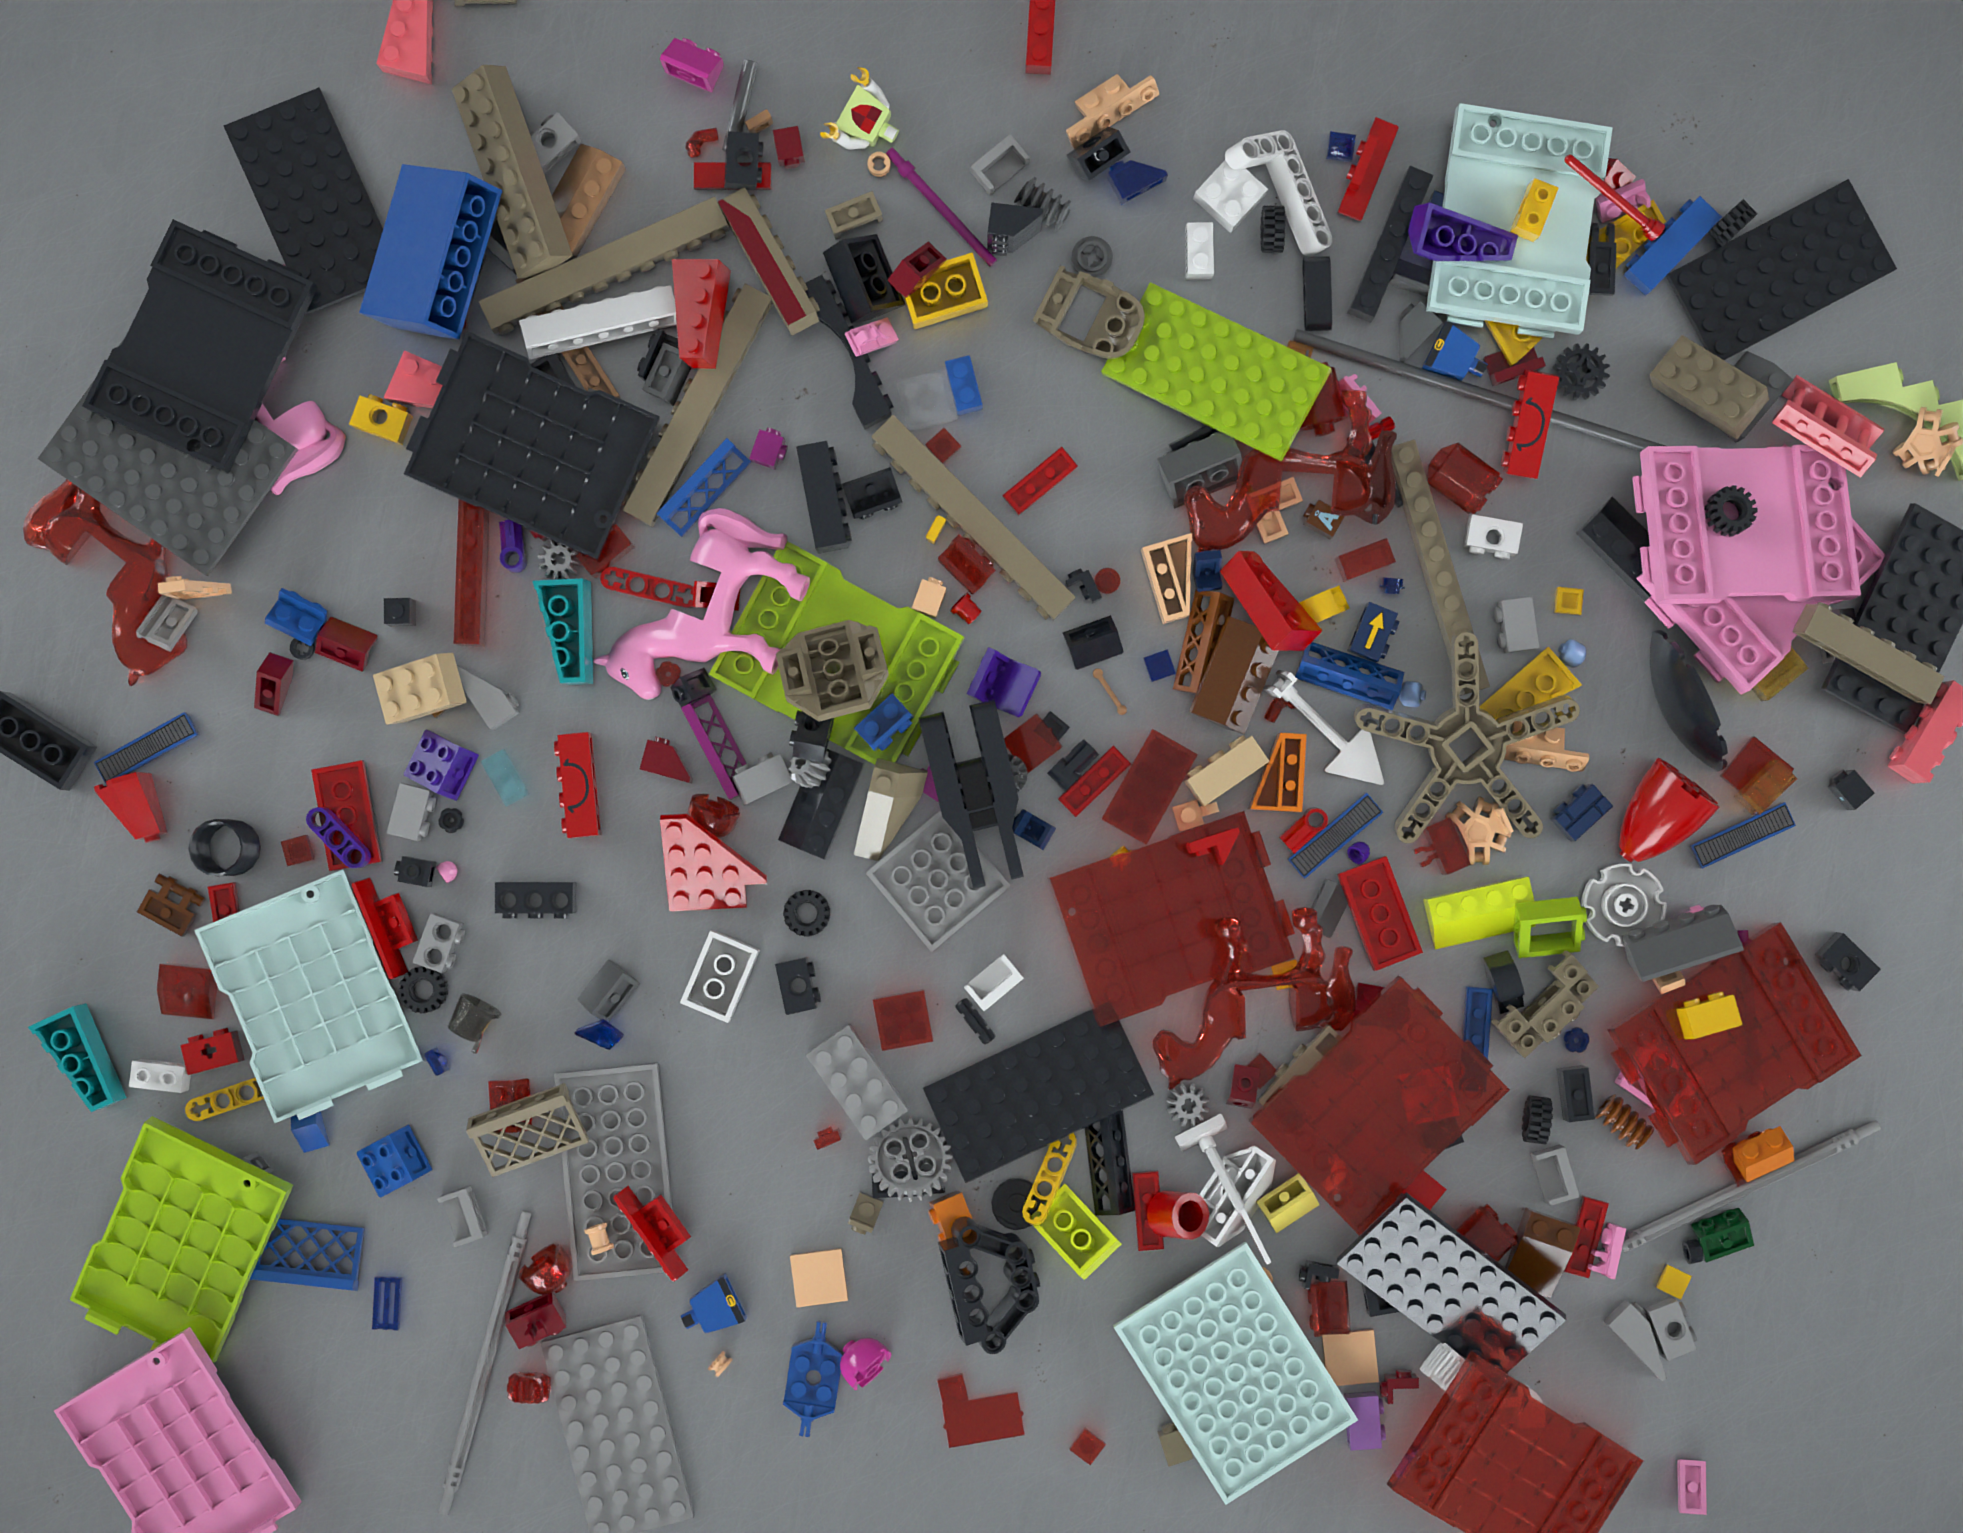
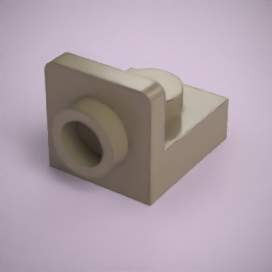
M860 1192L848 1224L852 1225L851 1229L866 1235V1232L872 1233L884 1201Z

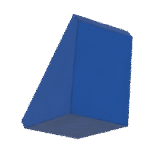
M321 1111L301 1120L298 1119L297 1114L291 1117V1132L304 1153L330 1146Z

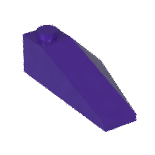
M1430 202L1414 207L1408 229L1413 253L1436 262L1510 261L1513 258L1518 239L1517 234Z

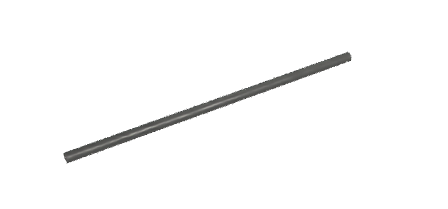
M1299 329L1296 330L1293 342L1505 409L1512 410L1514 401L1519 400ZM1552 410L1550 423L1638 451H1642L1648 446H1666Z

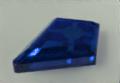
M605 1019L580 1027L574 1033L576 1036L608 1050L624 1036L620 1030Z

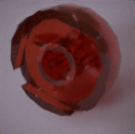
M709 794L692 795L687 812L690 817L717 838L725 837L734 830L740 815L738 806L718 796L717 801L708 799Z
M550 1244L531 1257L533 1263L529 1267L524 1264L519 1272V1279L530 1291L544 1295L562 1291L568 1284L566 1281L571 1274L572 1267L570 1257L560 1244L557 1247L555 1244Z

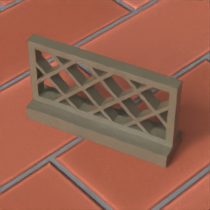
M565 1083L470 1117L466 1127L469 1138H473L492 1177L589 1142L587 1133L569 1098V1090ZM566 1106L569 1112L567 1119L552 1115L554 1110ZM539 1116L546 1119L541 1129L528 1124L530 1118ZM549 1121L563 1125L559 1135L546 1131ZM515 1125L522 1128L518 1138L504 1133L506 1127ZM568 1127L577 1130L580 1137L571 1140L563 1137ZM525 1129L539 1134L535 1144L521 1139ZM491 1134L498 1138L494 1146L483 1143L480 1136ZM542 1136L556 1140L554 1147L547 1149L539 1146ZM501 1138L515 1143L511 1153L497 1148ZM518 1145L532 1149L531 1154L526 1157L516 1155L515 1151ZM494 1153L508 1158L506 1164L495 1167L492 1161Z

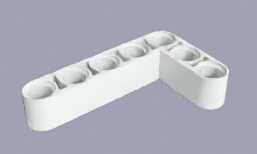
M1280 130L1246 137L1226 150V162L1235 170L1266 164L1281 204L1285 207V214L1298 247L1305 256L1312 257L1331 246L1332 234L1294 139L1287 131Z

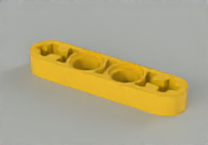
M255 1077L191 1099L186 1104L185 1113L189 1119L201 1121L263 1100L264 1097L261 1096L260 1087L256 1083ZM245 1085L251 1086L254 1090V1096L250 1100L244 1099L241 1095V1089ZM221 1093L229 1097L230 1102L226 1108L219 1107L216 1102L217 1096ZM195 1102L198 1105L210 1103L211 1108L202 1110L201 1116L199 1113H194L192 1109L196 1107Z
M1074 1133L1069 1135V1139L1072 1142L1071 1145L1066 1144L1063 1149V1153L1067 1154L1066 1158L1059 1153L1053 1152L1055 1148L1060 1151L1062 1144L1059 1140L1050 1144L1022 1211L1024 1219L1031 1225H1040L1047 1218L1077 1147V1137ZM1053 1158H1059L1062 1161V1168L1058 1172H1051L1048 1169V1163ZM1042 1182H1049L1052 1185V1191L1047 1196H1041L1038 1193V1186ZM1036 1196L1039 1200L1047 1203L1045 1206L1040 1203L1038 1211L1041 1213V1216H1036L1034 1220H1031V1215L1028 1211L1029 1209H1035L1037 1201L1033 1200V1198Z

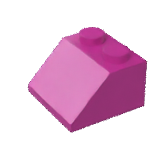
M674 38L660 56L665 73L712 93L724 67L720 54L710 48L702 50L696 47L697 44L687 38H683L682 41Z

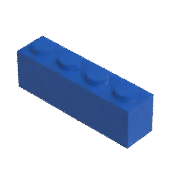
M1701 196L1694 202L1689 199L1679 209L1682 214L1676 220L1671 217L1664 224V233L1654 241L1649 240L1643 246L1646 249L1641 257L1636 254L1626 264L1629 269L1623 275L1645 296L1657 286L1722 218Z

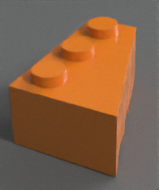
M1277 734L1268 756L1270 762L1264 766L1249 804V810L1302 812L1307 734Z

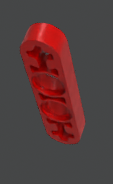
M617 567L605 568L600 575L602 585L608 590L682 608H693V600H689L688 604H686L682 597L675 596L676 601H671L675 593L674 586H679L677 592L686 593L687 590H691L693 595L694 587L689 584ZM616 572L618 578L625 579L624 574H628L629 576L625 582L626 589H621L623 584L619 582H614L613 586H610L606 576ZM637 577L642 578L645 582L643 590L639 592L633 591L630 586L631 581ZM661 583L667 584L670 588L668 596L664 598L658 597L655 593L656 587Z

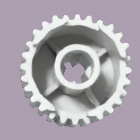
M1446 1343L1438 1344L1420 1367L1424 1374L1459 1402L1465 1398L1482 1375L1479 1370L1467 1360H1464Z

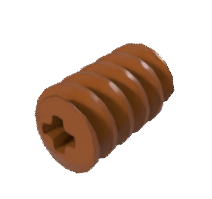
M1614 1094L1600 1106L1595 1118L1598 1119L1605 1116L1602 1125L1606 1126L1612 1123L1610 1132L1614 1133L1620 1130L1621 1132L1617 1139L1622 1140L1627 1137L1628 1140L1625 1146L1630 1147L1635 1144V1149L1637 1150L1651 1137L1654 1127L1651 1125L1646 1126V1120L1644 1118L1638 1119L1639 1113L1636 1111L1631 1112V1106L1629 1104L1623 1105L1624 1099L1616 1097V1094Z

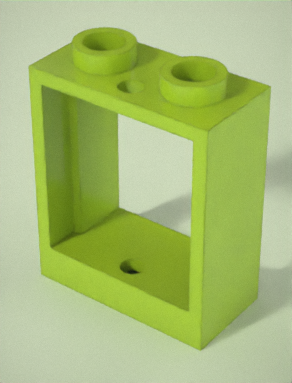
M1578 896L1515 903L1513 942L1518 958L1562 954L1565 950L1570 953L1581 951V941H1585L1583 922L1587 921L1585 907H1581ZM1572 920L1571 932L1530 936L1531 924Z

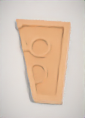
M182 576L167 577L166 582L158 583L159 594L178 600L232 594L231 584L193 581L182 579Z

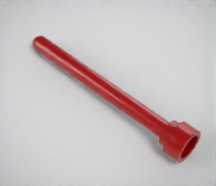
M1571 154L1565 157L1564 161L1569 167L1637 222L1647 239L1654 241L1660 236L1665 228L1661 221L1657 218H1647Z

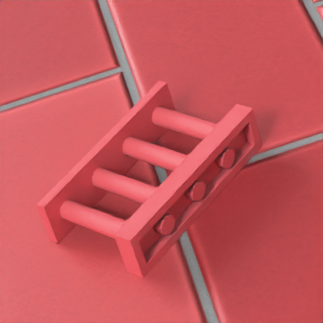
M1796 375L1781 396L1788 400L1775 415L1772 423L1861 478L1876 460L1877 454L1869 448L1884 432V428Z

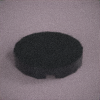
M1011 1178L1000 1183L994 1191L991 1200L992 1212L996 1220L1005 1228L1021 1230L1032 1226L1024 1219L1022 1213L1033 1183L1029 1180ZM1034 1196L1033 1200L1037 1201V1205L1034 1210L1029 1209L1028 1213L1030 1215L1035 1213L1040 1203H1042L1036 1196Z

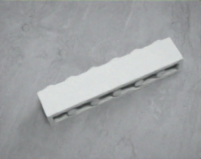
M671 285L665 287L657 286L648 291L631 292L626 296L605 298L600 302L580 304L574 308L558 309L548 314L532 315L519 320L529 360L677 325L675 298Z

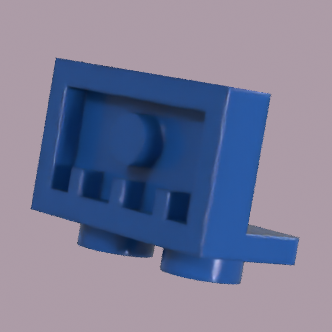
M281 588L277 602L265 617V624L311 646L327 622V610L318 603H312L302 598L294 591Z
M892 693L854 729L875 752L878 749L883 751L893 742L891 737L899 731L902 734L913 724L910 720L914 716Z

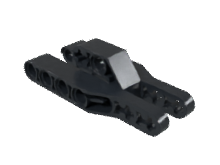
M994 699L969 705L981 757L956 763L944 712L919 717L942 817L962 841L973 889L986 886L973 832L994 826L999 827L1011 880L1024 877L1012 829L1019 798Z

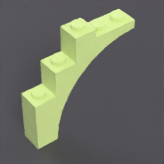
M1897 362L1839 375L1829 380L1832 396L1844 404H1877L1895 409L1916 421L1918 420L1921 407H1927L1928 411L1935 412L1937 409H1941L1943 414L1940 427L1948 423L1958 422V436L1963 439V400L1939 405L1940 394L1938 388L1934 386L1933 380L1903 387L1904 377L1902 370L1897 366ZM1924 421L1923 426L1927 429H1933L1934 422ZM1947 435L1940 436L1942 443L1948 440ZM1962 444L1956 447L1950 459L1958 481L1963 480Z

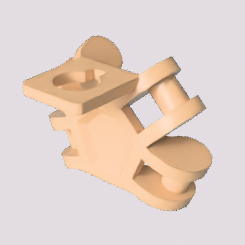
M1921 407L1916 427L1906 442L1898 445L1892 453L1894 456L1899 455L1903 460L1902 465L1904 468H1908L1918 462L1923 475L1929 474L1930 470L1937 469L1935 475L1938 477L1946 469V465L1956 447L1963 444V439L1958 436L1957 432L1959 429L1958 422L1948 423L1940 427L1943 410L1937 409L1935 412L1928 411L1927 407ZM1924 421L1934 422L1933 429L1923 428ZM1947 435L1948 440L1942 443L1940 436Z
M1478 796L1474 804L1473 811L1464 803L1458 801L1456 803L1457 808L1452 813L1448 812L1445 815L1453 825L1459 828L1467 846V865H1474V862H1482L1483 865H1489L1490 848L1505 853L1507 849L1504 847L1506 840L1511 838L1512 832H1514L1504 809L1498 808L1499 804L1496 802H1492V804L1485 802L1484 798ZM1480 812L1488 813V816L1484 817L1480 815ZM1465 814L1470 818L1463 824L1460 819ZM1495 833H1496V834H1498V835H1497V838H1496L1495 843H1494V842H1492V840H1493L1494 835H1495ZM1474 847H1483L1482 852H1475Z

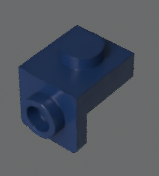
M1206 550L1195 553L1192 572L1198 592L1222 589L1223 584L1220 576L1222 555L1220 550Z
M1022 809L1015 816L1012 826L1014 834L1043 851L1056 830L1054 826L1025 809Z

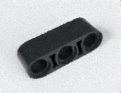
M1330 256L1303 257L1305 331L1332 330Z

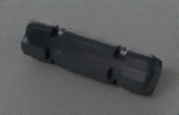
M964 998L955 1007L960 1014L963 1013L965 1015L963 1017L975 1034L978 1033L980 1035L978 1038L986 1045L996 1037L995 1033L991 1028L987 1029L986 1026L988 1024L976 1009L971 1008L973 1005L968 998Z

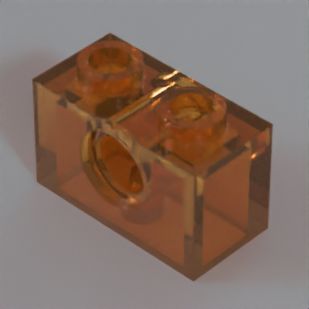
M1772 760L1734 797L1751 815H1760L1797 778L1780 760Z

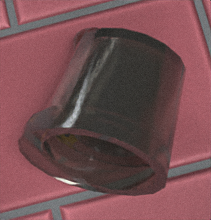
M462 993L448 1023V1029L461 1038L475 1042L471 1053L477 1054L484 1031L492 1019H498L502 1014L489 1003L475 996Z

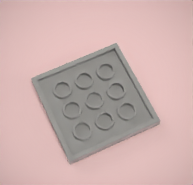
M941 810L866 872L867 876L931 952L1011 886L976 845L986 886L973 889L962 841L943 819Z

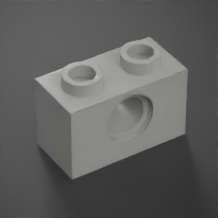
M558 112L554 116L549 115L541 123L542 127L535 133L530 132L544 175L582 142L579 135ZM547 137H554L555 143L552 146H543V142Z
M1670 1297L1643 1308L1663 1358L1669 1361L1697 1350L1694 1343L1697 1341V1337L1691 1326L1688 1327L1685 1317H1688V1314L1682 1302H1678L1675 1298ZM1671 1322H1677V1330L1672 1334H1668V1325Z

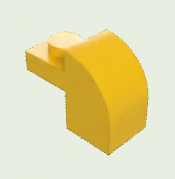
M1340 585L1299 602L1316 623L1350 609Z

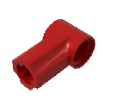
M1309 808L1279 838L1295 854L1319 831L1325 829L1328 823V816L1320 808ZM1314 812H1318L1322 816V822L1318 826H1311L1309 823V816Z

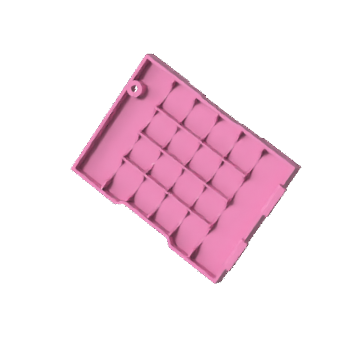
M1852 518L1859 583L1861 586L1879 569L1885 554ZM1643 573L1636 578L1651 594L1645 601V604L1668 629L1677 623L1700 649L1693 657L1716 683L1726 678L1741 695L1750 691L1791 651V641L1797 636L1792 631L1806 604L1822 602L1830 605L1843 601H1789L1783 595L1727 596L1719 603L1656 604L1654 583L1644 584Z
M1808 445L1720 449L1719 447L1697 448V446H1648L1640 452L1642 475L1640 477L1634 476L1632 479L1636 513L1646 512L1650 546L1640 548L1644 584L1654 583L1656 604L1719 603L1727 596L1783 595L1789 601L1853 600L1861 595L1846 468ZM1736 485L1737 489L1740 487L1745 488L1744 494L1748 492L1752 494L1749 500L1755 499L1756 504L1752 507L1758 508V512L1754 514L1757 517L1749 528L1738 535L1729 537L1728 534L1722 536V531L1717 533L1713 531L1716 527L1714 524L1710 527L1707 524L1711 519H1705V514L1709 511L1704 510V508L1708 504L1707 500L1717 491L1726 486ZM1725 502L1723 505L1725 515L1731 520H1737L1739 517L1738 509L1731 502Z
M190 1327L64 1402L54 1412L87 1464L99 1469L132 1520V1533H272L278 1529V1525L275 1522L294 1511L302 1501L274 1458L271 1460L259 1439L251 1431L230 1398L229 1392L216 1374L217 1368ZM154 1358H159L160 1363H157Z

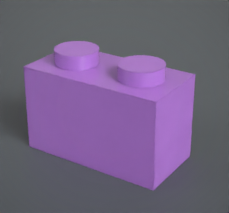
M1375 1391L1344 1393L1345 1400L1358 1421L1346 1428L1348 1447L1351 1451L1381 1449L1382 1440H1386L1384 1424L1380 1425V1414H1384L1382 1398H1378Z

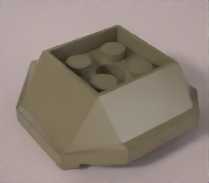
M851 620L800 632L789 641L785 648L776 653L787 702L819 722L870 709L889 676L877 627L865 626Z

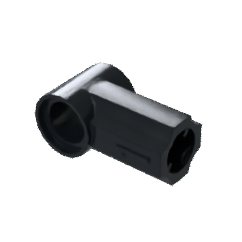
M1083 739L1047 774L1066 791L1081 776L1080 773L1099 754Z

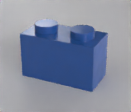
M970 355L945 361V368L957 415L960 416L983 410Z

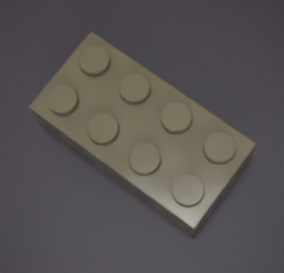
M1683 335L1680 336L1650 373L1653 388L1736 440L1769 401L1768 389L1765 385Z

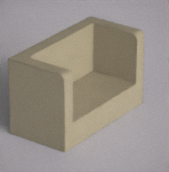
M873 191L825 210L835 240L840 238L841 233L877 219L878 223L883 221L882 213Z

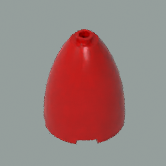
M1658 757L1640 781L1627 807L1620 831L1619 847L1622 849L1620 855L1632 863L1634 860L1641 862L1667 852L1701 828L1720 808L1717 805L1718 802L1697 783L1692 782L1680 773L1676 767Z

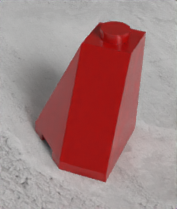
M134 772L106 781V786H103V784L94 786L96 794L135 840L144 839L145 843L160 840L161 834L168 833L151 773Z

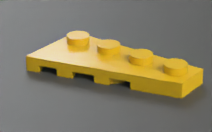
M1548 646L1486 699L1479 708L1487 711L1497 719L1564 695L1582 686V684Z

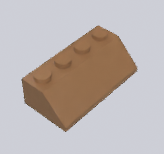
M580 144L552 194L572 255L575 258L580 253L626 170L622 161L600 149Z

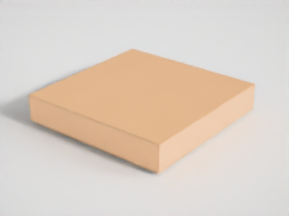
M842 1248L790 1255L796 1307L848 1301Z
M1373 1329L1321 1334L1324 1367L1336 1386L1379 1382Z

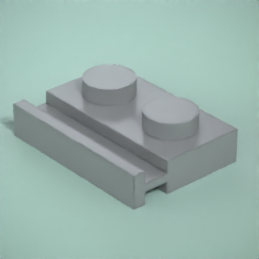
M162 595L136 630L137 637H143L147 639V642L171 652L197 615V607Z

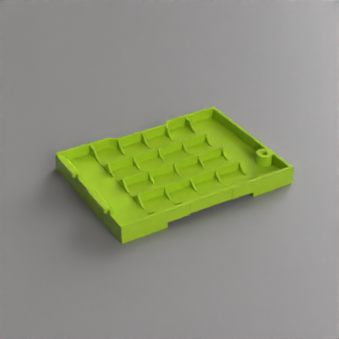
M787 541L784 550H776L773 557L781 563L793 564L796 567L797 573L810 578L809 588L804 599L798 601L790 597L787 588L778 580L763 575L731 634H757L765 638L769 647L782 649L800 632L846 620L859 622L865 626L877 627L889 676L870 709L834 718L829 741L874 765L877 758L897 763L902 754L909 757L922 733L919 717H922L936 691L944 693L960 663L954 658L965 637L908 606L896 608L844 580L842 572L836 567ZM726 651L720 653L708 674L778 713L781 712L794 720L797 710L801 711L787 702L779 667L772 675L764 671L759 660L747 652ZM893 693L914 716L910 720L913 724L902 734L899 731L891 737L893 742L885 750L881 751L878 749L875 752L854 727Z
M152 1116L144 1122L120 1178L123 1190L103 1238L92 1245L69 1300L89 1309L84 1319L116 1335L119 1334L121 1327L124 1326L155 1341L150 1350L190 1327L214 1364L236 1318V1312L243 1299L242 1295L256 1263L278 1222L293 1184Z

